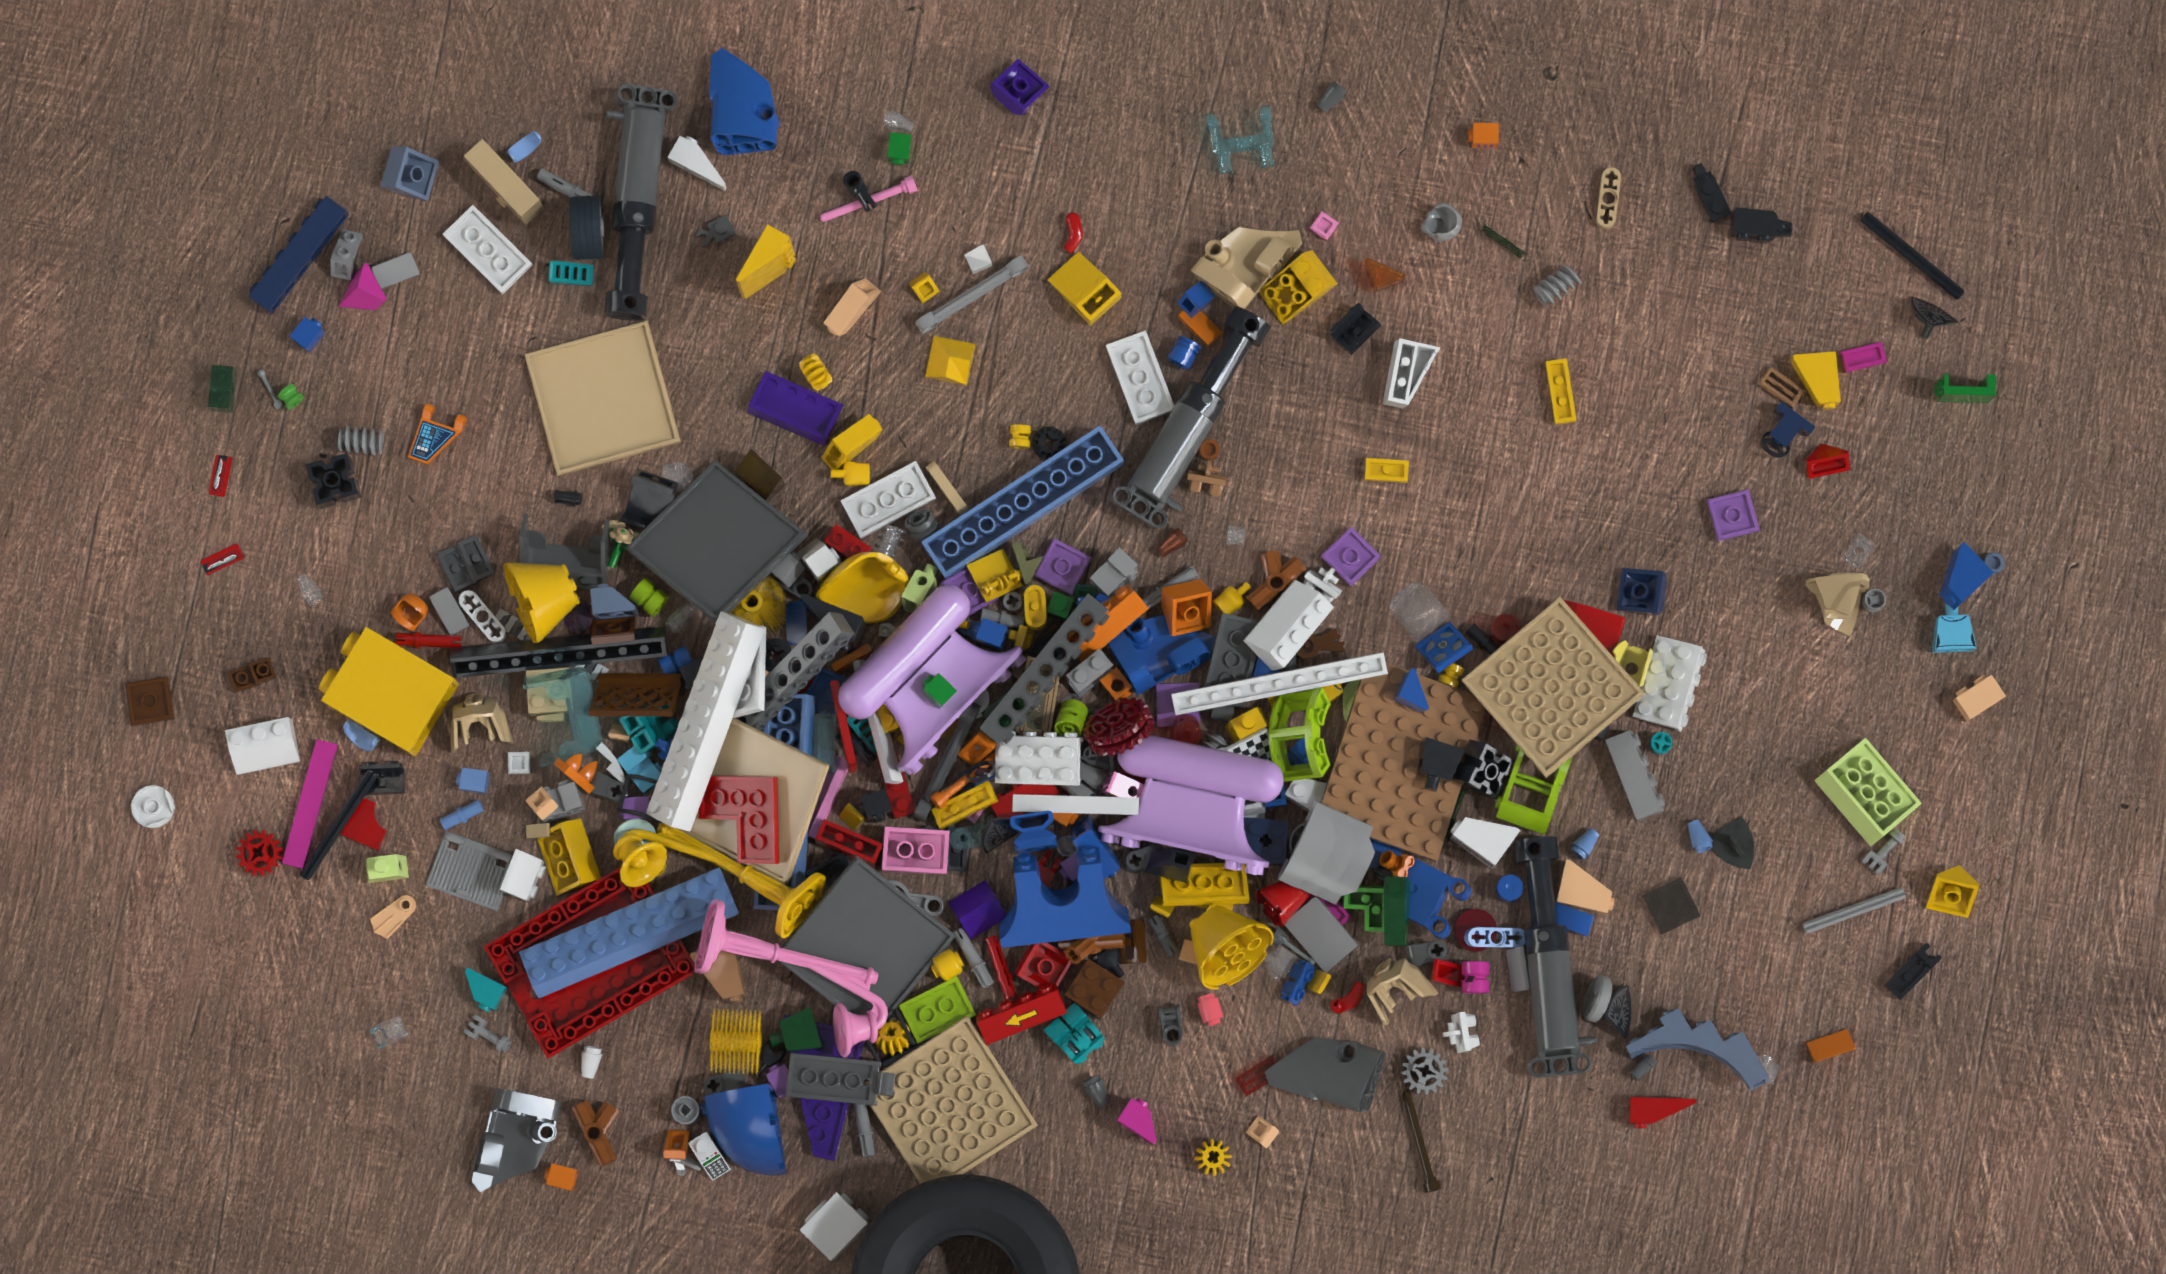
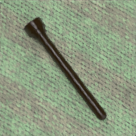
M1404 1090L1402 1096L1425 1175L1424 1192L1429 1193L1442 1189L1441 1184L1432 1172L1411 1092Z

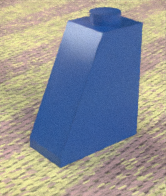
M1963 542L1952 553L1939 595L1948 606L1955 610L1994 572Z
M1086 814L1071 826L1072 842L1078 849H1082L1084 846L1099 847L1104 879L1114 876L1120 869L1119 859L1108 842L1101 841L1102 833L1098 831V827L1089 814Z

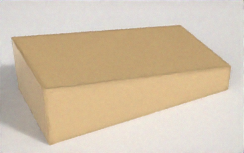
M565 713L537 716V721L565 723Z
M550 823L526 825V839L550 837Z

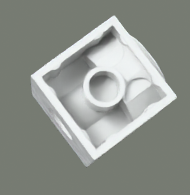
M836 1192L829 1201L824 1200L805 1219L804 1222L806 1224L800 1229L832 1262L870 1225L867 1222L869 1217L860 1208L855 1210L851 1206L854 1202L845 1193L840 1195Z

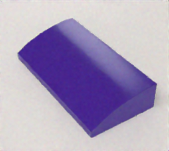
M765 371L748 405V413L822 446H826L839 418L843 404Z

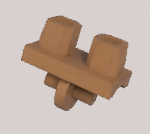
M1208 459L1207 465L1199 464L1198 470L1206 472L1189 470L1187 478L1189 480V491L1200 492L1202 482L1210 484V495L1220 496L1223 486L1226 485L1227 476L1211 474V472L1219 474L1220 467L1212 466L1213 460Z

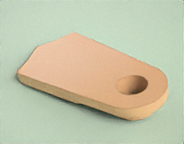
M404 895L371 917L370 921L374 933L389 939L415 911L416 901L414 898ZM405 901H408L410 903V906L407 909H403L402 904Z

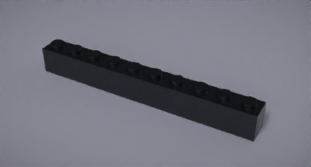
M664 626L636 629L635 641L592 645L591 634L547 638L539 643L527 640L452 648L450 663L453 678L667 657L668 645Z

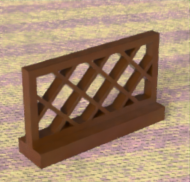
M599 673L597 677L598 686L588 712L589 716H673L679 697L684 696L685 693L682 674ZM617 697L619 698V700H617V701L614 702V703H611V702H610L611 700H613V699H615V698H617ZM637 697L640 699V700L636 701L635 703L630 702V701L636 699ZM658 697L661 699V700H659V701H657V702H655V703H652V702H651V701L655 700V699L658 698ZM603 704L606 705L604 708H597ZM624 704L627 705L625 708H618ZM645 704L648 705L646 708H639ZM666 704L669 706L668 709H659Z

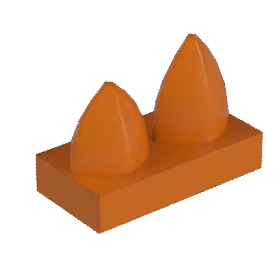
M582 754L573 755L565 762L558 758L554 765L590 794L595 788L590 782L596 772L597 761L588 763L579 770L582 763Z

